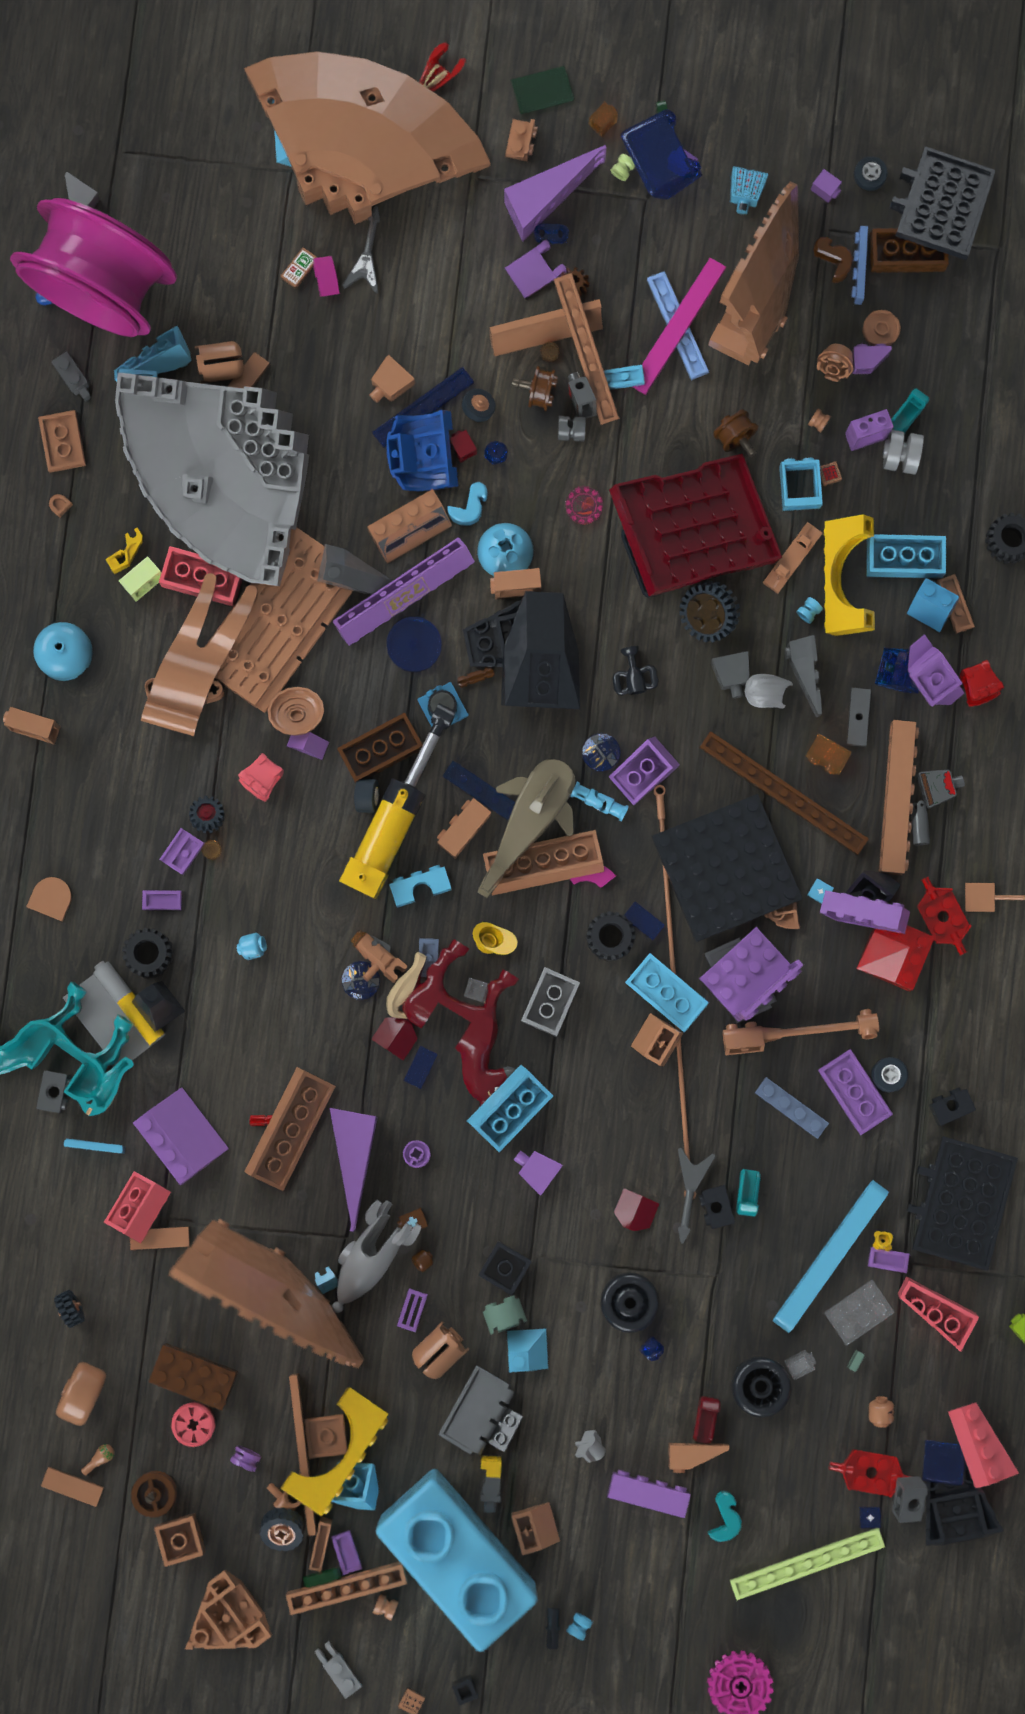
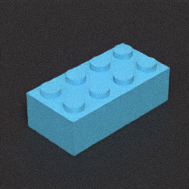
M874 535V537L867 539V577L943 578L946 574V536Z
M520 1065L467 1122L500 1152L553 1095L526 1068Z

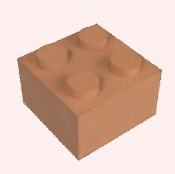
M195 1513L157 1524L154 1527L165 1567L205 1554L206 1550Z

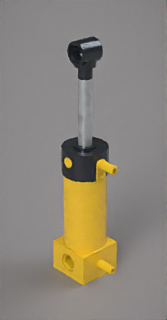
M440 703L437 705L431 718L433 726L406 781L400 782L396 779H391L354 858H350L339 882L374 899L378 898L389 876L387 872L414 817L417 815L422 801L426 797L415 786L443 729L447 730L450 727L457 711Z

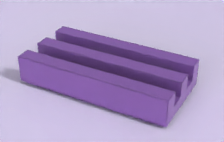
M409 1288L397 1324L398 1327L416 1332L428 1294ZM411 1294H414L415 1297L406 1325L402 1324ZM419 1296H421L423 1298L414 1322V1326L411 1327L409 1325Z

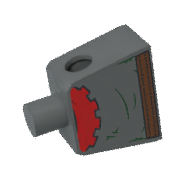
M578 372L571 373L568 376L570 381L568 389L577 416L586 417V419L596 416V398L587 378H580Z
M950 770L919 772L916 775L923 801L926 803V810L957 796L956 788L965 786L963 776L952 778Z

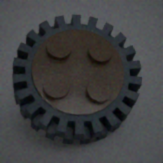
M701 582L688 590L681 599L683 602L680 603V608L683 609L679 613L684 615L681 622H687L688 625L684 628L686 631L688 629L692 630L689 633L691 636L697 634V640L704 638L703 642L719 641L732 633L736 628L735 625L739 623V619L736 618L740 616V612L736 610L740 606L739 604H734L737 598L736 596L731 598L730 595L733 593L731 589L725 591L727 586L724 584L719 586L720 582Z

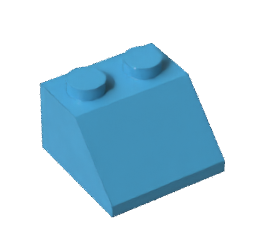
M925 578L907 614L940 633L957 605L959 596Z

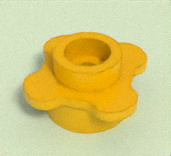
M876 1231L874 1233V1249L890 1251L892 1249L893 1235L889 1232Z

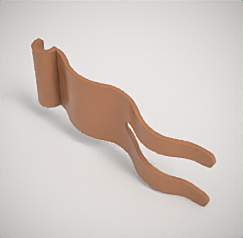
M213 573L205 575L200 592L159 667L146 701L141 721L190 736L195 735L197 723L212 683L251 612L257 595L255 586L249 585L246 587L238 604L209 644L204 648H200L197 646V641L205 622L216 584V576Z

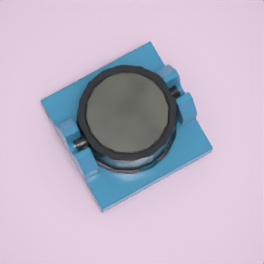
M451 682L443 686H436L435 689L429 690L426 695L417 699L431 727L433 726L431 718L439 703L455 711L457 709L452 724L468 717V713Z

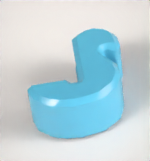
M481 482L472 484L466 510L448 506V516L459 525H472L478 522L482 515L480 500L483 502L487 500L486 486Z

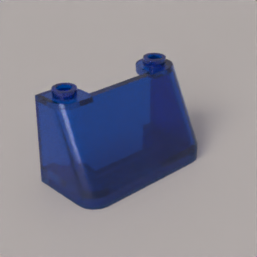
M667 109L629 127L621 133V138L650 195L654 198L666 200L703 176L700 171L701 166L699 162L687 157L673 129L676 125V116L671 110Z

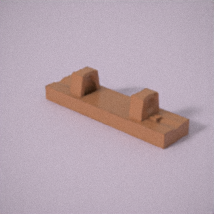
M807 522L763 581V584L778 594L818 541L822 532ZM798 542H803L806 545V548H804Z

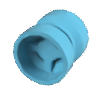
M809 597L805 601V605L796 612L801 619L811 624L814 616L819 614L823 608L816 600Z
M576 1612L573 1617L574 1621L568 1626L567 1632L580 1640H584L586 1631L591 1627L593 1621Z

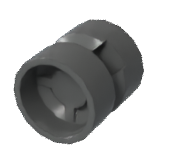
M559 416L558 440L569 441L570 438H573L574 441H585L586 417L575 416L574 419H571L570 416Z

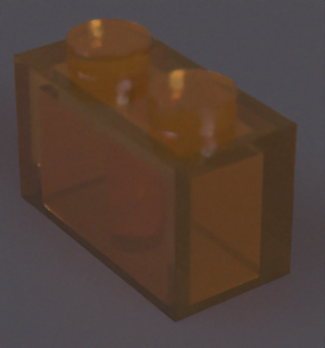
M818 734L809 748L806 757L809 758L808 761L812 764L824 766L825 771L828 773L839 775L852 752Z

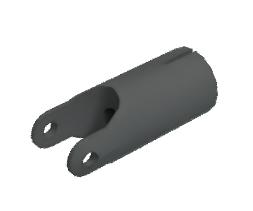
M921 800L918 803H913L911 814L913 845L930 844L926 803Z

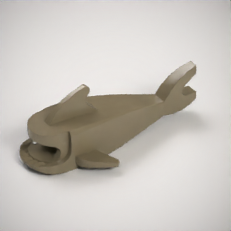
M547 759L539 763L528 778L516 777L497 786V793L518 796L508 820L494 863L479 886V894L488 898L500 883L504 873L546 831L555 819L568 836H572L573 811L567 800L575 787V775L565 762Z

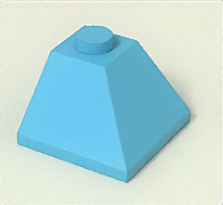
M546 1329L507 1331L509 1372L548 1369Z
M356 1463L353 1468L355 1470L353 1476L349 1481L347 1479L342 1484L344 1487L343 1491L338 1497L335 1496L331 1502L354 1509L375 1510L379 1493L375 1465Z

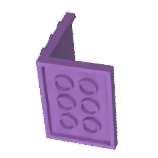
M755 927L699 979L738 1022L743 1019L746 1021L758 1012L757 1007L761 1003L765 1006L773 998L771 996L776 990L780 992L788 985L785 981L789 982L802 972L800 968L803 964L799 959L790 964L762 932Z

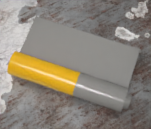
M101 961L94 967L93 975L80 984L87 993L81 999L82 1009L76 1016L102 1049L106 1048L112 1039L115 1029L113 1021L118 1014L133 1023V1027L128 1032L129 1041L121 1048L119 1060L114 1063L116 1065L124 1057L133 1061L164 1037L165 1033L162 1029L154 1032L132 1003L136 997L109 961L106 963ZM68 994L63 997L65 1002L68 1000Z

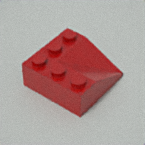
M908 925L905 934L873 928L856 969L910 992L915 987L935 937Z

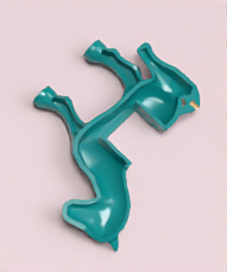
M71 981L67 987L68 1000L61 1011L46 1019L30 1021L20 1029L14 1039L0 1046V1075L24 1066L30 1069L36 1068L49 1053L53 1045L56 1044L82 1063L64 1090V1093L77 1100L85 1114L94 1116L106 1111L112 1104L124 1073L134 1065L132 1060L124 1057L111 1070L106 1072L109 1065L119 1060L121 1048L129 1041L128 1032L133 1027V1023L118 1014L113 1021L115 1029L112 1039L106 1048L96 1054L81 1050L68 1037L63 1028L66 1021L81 1011V999L87 993L83 987ZM93 1100L91 1104L86 1103V1101Z

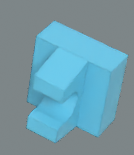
M329 1266L325 1268L327 1271L325 1275L321 1276L319 1272L315 1273V1282L322 1294L338 1286V1279Z

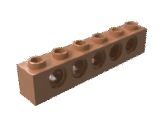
M399 1561L343 1576L332 1582L291 1590L287 1592L286 1598L290 1614L293 1615L405 1585L408 1579L405 1567Z

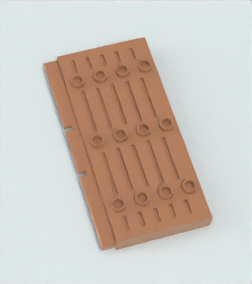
M297 527L296 530L291 529L290 552L280 586L258 583L250 584L257 589L253 607L215 677L218 682L264 713L268 710L270 701L277 693L281 692L302 663L297 657L305 659L326 630L321 624L324 623L328 626L353 592V590L317 582L325 546ZM239 600L237 601V603L235 604V606L232 608V610L229 612V614H228L227 617L224 619V621L221 623V625H220L219 628L216 630V632L213 634V636H212L211 639L208 641V643L205 645V647L209 644V642H210V641L212 640V638L215 636V634H216L217 631L220 629V627L223 625V623L225 622V620H226V619L228 618V616L231 614V612L233 611V609H234V608L236 607V605L238 604Z

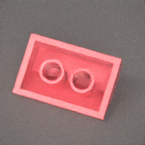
M134 1171L104 1223L141 1243L171 1192Z

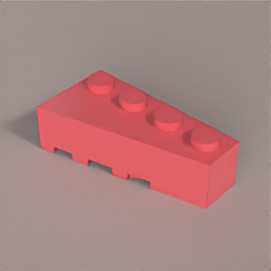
M906 1277L897 1293L898 1296L961 1352L979 1316L966 1307Z
M977 1403L948 1411L975 1488L988 1486L1019 1474Z

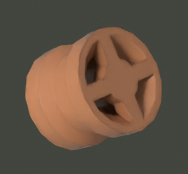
M817 409L808 425L816 427L821 433L831 416L824 415L820 409Z

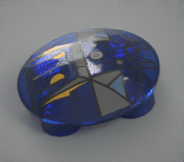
M594 734L583 745V759L595 771L609 770L617 764L620 758L619 744L608 734Z
M364 961L354 962L344 970L342 986L350 997L364 1000L377 992L380 985L378 971L368 982L362 977L370 969V963Z

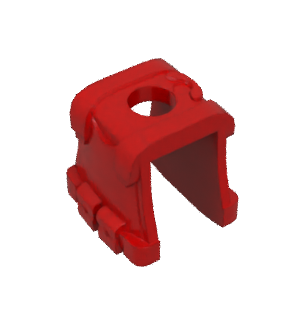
M988 660L965 668L960 673V680L963 683L966 692V702L969 707L979 706L993 700L1004 689L1003 683L994 674Z

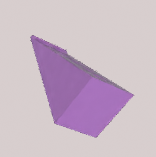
M605 145L504 189V203L522 242L599 164L605 162Z
M330 1108L351 1220L350 1231H355L378 1117Z

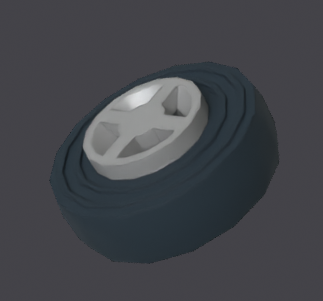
M873 156L861 159L854 171V179L857 185L867 191L877 190L882 187L888 175L885 163Z

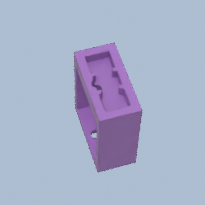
M887 409L851 421L845 433L851 451L888 438L893 424Z

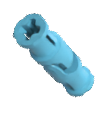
M578 781L570 795L571 798L576 797L584 801L586 805L593 806L605 814L609 813L619 818L621 822L629 808L628 805L623 806L609 796L580 785Z

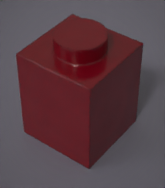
M460 430L451 435V438H449L450 445L460 463L477 455V449L466 430L463 432Z

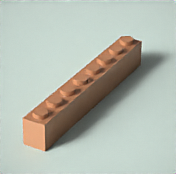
M893 720L890 723L879 872L891 875H903L905 871H908L909 860L906 859V852L910 850V841L907 840L912 823L909 822V814H912L913 803H910V797L914 794L912 776L914 777L916 773V765H913V758L917 756V746H914L919 734L916 722Z

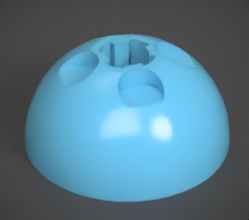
M511 523L496 524L486 530L481 536L477 549L478 559L482 567L492 576H494V572L524 570L529 567L532 561L533 544L529 535L521 527Z

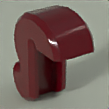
M705 1396L699 1399L695 1427L693 1429L694 1441L706 1444L713 1442L717 1413L720 1412L721 1405L719 1399Z

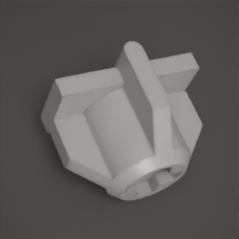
M595 1430L585 1431L582 1440L575 1442V1445L578 1447L575 1454L577 1458L584 1457L587 1462H594L600 1460L605 1454L601 1437Z

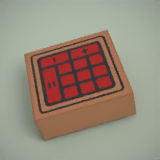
M836 462L820 466L823 486L842 480Z

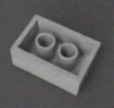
M544 967L521 1022L557 1037L580 982Z

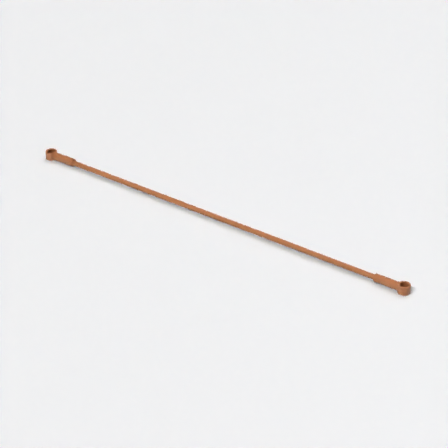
M657 785L654 788L660 832L665 831L664 794L666 790L663 785ZM662 788L663 793L658 794L656 789ZM663 866L670 968L676 974L669 878ZM680 1038L676 1047L684 1153L690 1160Z

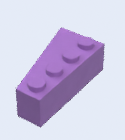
M825 890L820 913L835 921L905 934L910 911L905 909L904 905L893 902V905H890L886 901L879 899L872 901L862 896L854 897L850 894H840Z

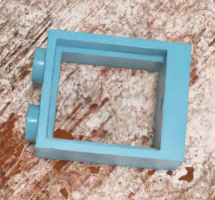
M810 457L804 458L803 461L785 459L784 462H781L780 480L783 511L820 509L823 502L819 460H814V458ZM813 469L815 497L788 498L786 471Z

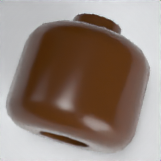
M422 1249L412 1256V1262L419 1271L424 1272L433 1265V1255L429 1251L426 1252Z

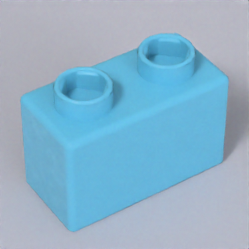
M430 1470L380 1516L376 1529L377 1536L477 1651L481 1652L488 1648L537 1602L536 1583L439 1470Z

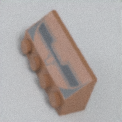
M432 489L367 526L388 564L452 527V524L442 503Z

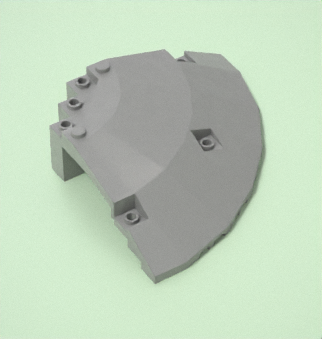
M118 373L115 404L117 416L120 419V434L123 437L124 443L123 451L127 460L131 463L133 473L140 483L139 487L144 497L150 501L159 517L164 520L169 530L177 538L185 542L205 562L230 572L250 583L280 586L290 552L291 529L296 530L307 476L309 435L291 431L293 414L275 409L277 392L244 386L243 389ZM172 386V391L169 393L168 387ZM195 485L198 487L197 492L193 491ZM280 534L284 536L282 541L279 540Z

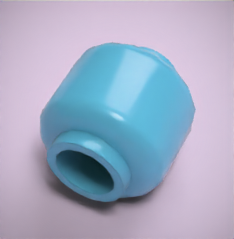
M258 933L242 936L239 944H237L238 954L242 955L246 960L262 957L267 950L265 938Z

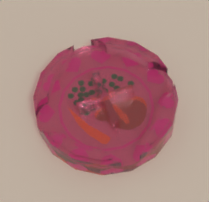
M587 486L577 487L569 493L566 499V513L576 523H592L601 515L603 508L602 497L595 489L593 490Z

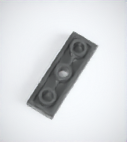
M851 688L847 745L863 747L867 745L871 689ZM860 715L861 720H857L855 716Z

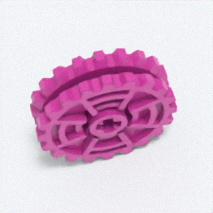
M731 1651L730 1656L724 1654L721 1661L716 1660L714 1662L716 1667L710 1669L711 1677L707 1679L710 1686L708 1687V1692L712 1696V1703L717 1705L716 1707L720 1713L759 1714V1710L764 1711L766 1709L765 1703H770L771 1698L769 1694L773 1693L772 1685H770L773 1683L771 1675H768L770 1672L760 1658L756 1660L753 1653L747 1655L745 1651H740V1654ZM742 1681L745 1685L744 1687L741 1686L742 1689H738L736 1685H739L738 1682Z

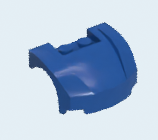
M439 410L427 415L395 416L396 420L393 423L392 430L387 435V459L391 475L397 480L401 489L407 491H427L457 487V468L452 467L449 431L453 430L451 411Z

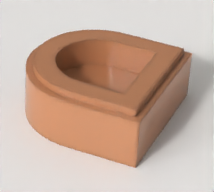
M61 494L54 495L49 501L51 510L59 518L73 505Z

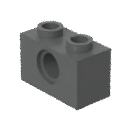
M44 1070L36 1109L63 1113L68 1104L64 1090L72 1080L69 1079L70 1075ZM54 1087H58L60 1091L59 1096L56 1098L51 1096V1089Z
M919 1476L897 1478L892 1512L899 1523L922 1521V1515L925 1512V1496L928 1494V1488Z

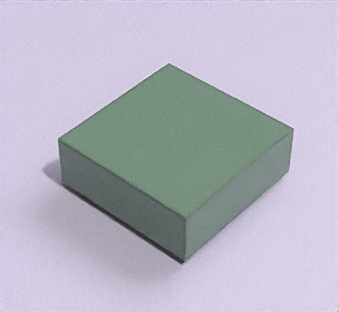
M855 1350L847 1368L857 1372L865 1357L864 1354Z

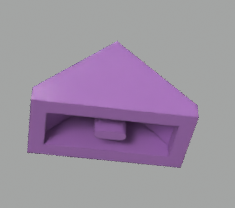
M308 732L303 735H291L287 747L323 760L329 742Z

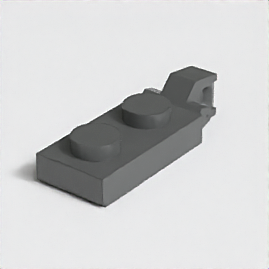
M67 351L51 361L75 396L80 393L85 402L91 399L90 394L86 390L90 387L89 383Z

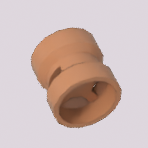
M380 1594L373 1613L376 1615H383L384 1613L385 1618L391 1620L398 1601L392 1599L388 1602L389 1599Z

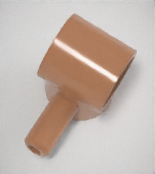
M273 1483L268 1485L267 1489L277 1499L273 1503L275 1508L284 1507L294 1511L301 1505L299 1501L290 1500L289 1494L286 1492L282 1493Z

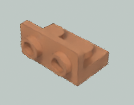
M513 119L506 157L527 161L528 156L532 155L534 144H531L532 137L536 138L538 129L535 126L534 119H531L530 123Z

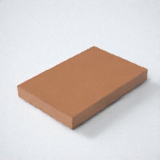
M76 410L38 417L48 472L86 466Z

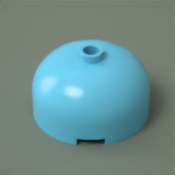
M67 622L53 623L45 627L38 634L33 649L38 667L50 678L60 681L77 678L89 667L93 655L91 642L84 631L78 626Z

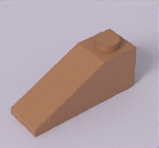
M669 1443V1469H673L674 1473H685V1469L690 1470L728 1451L729 1445L715 1443Z

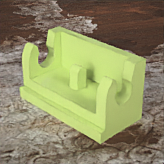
M147 556L123 576L119 582L131 597L138 601L159 583L162 572Z

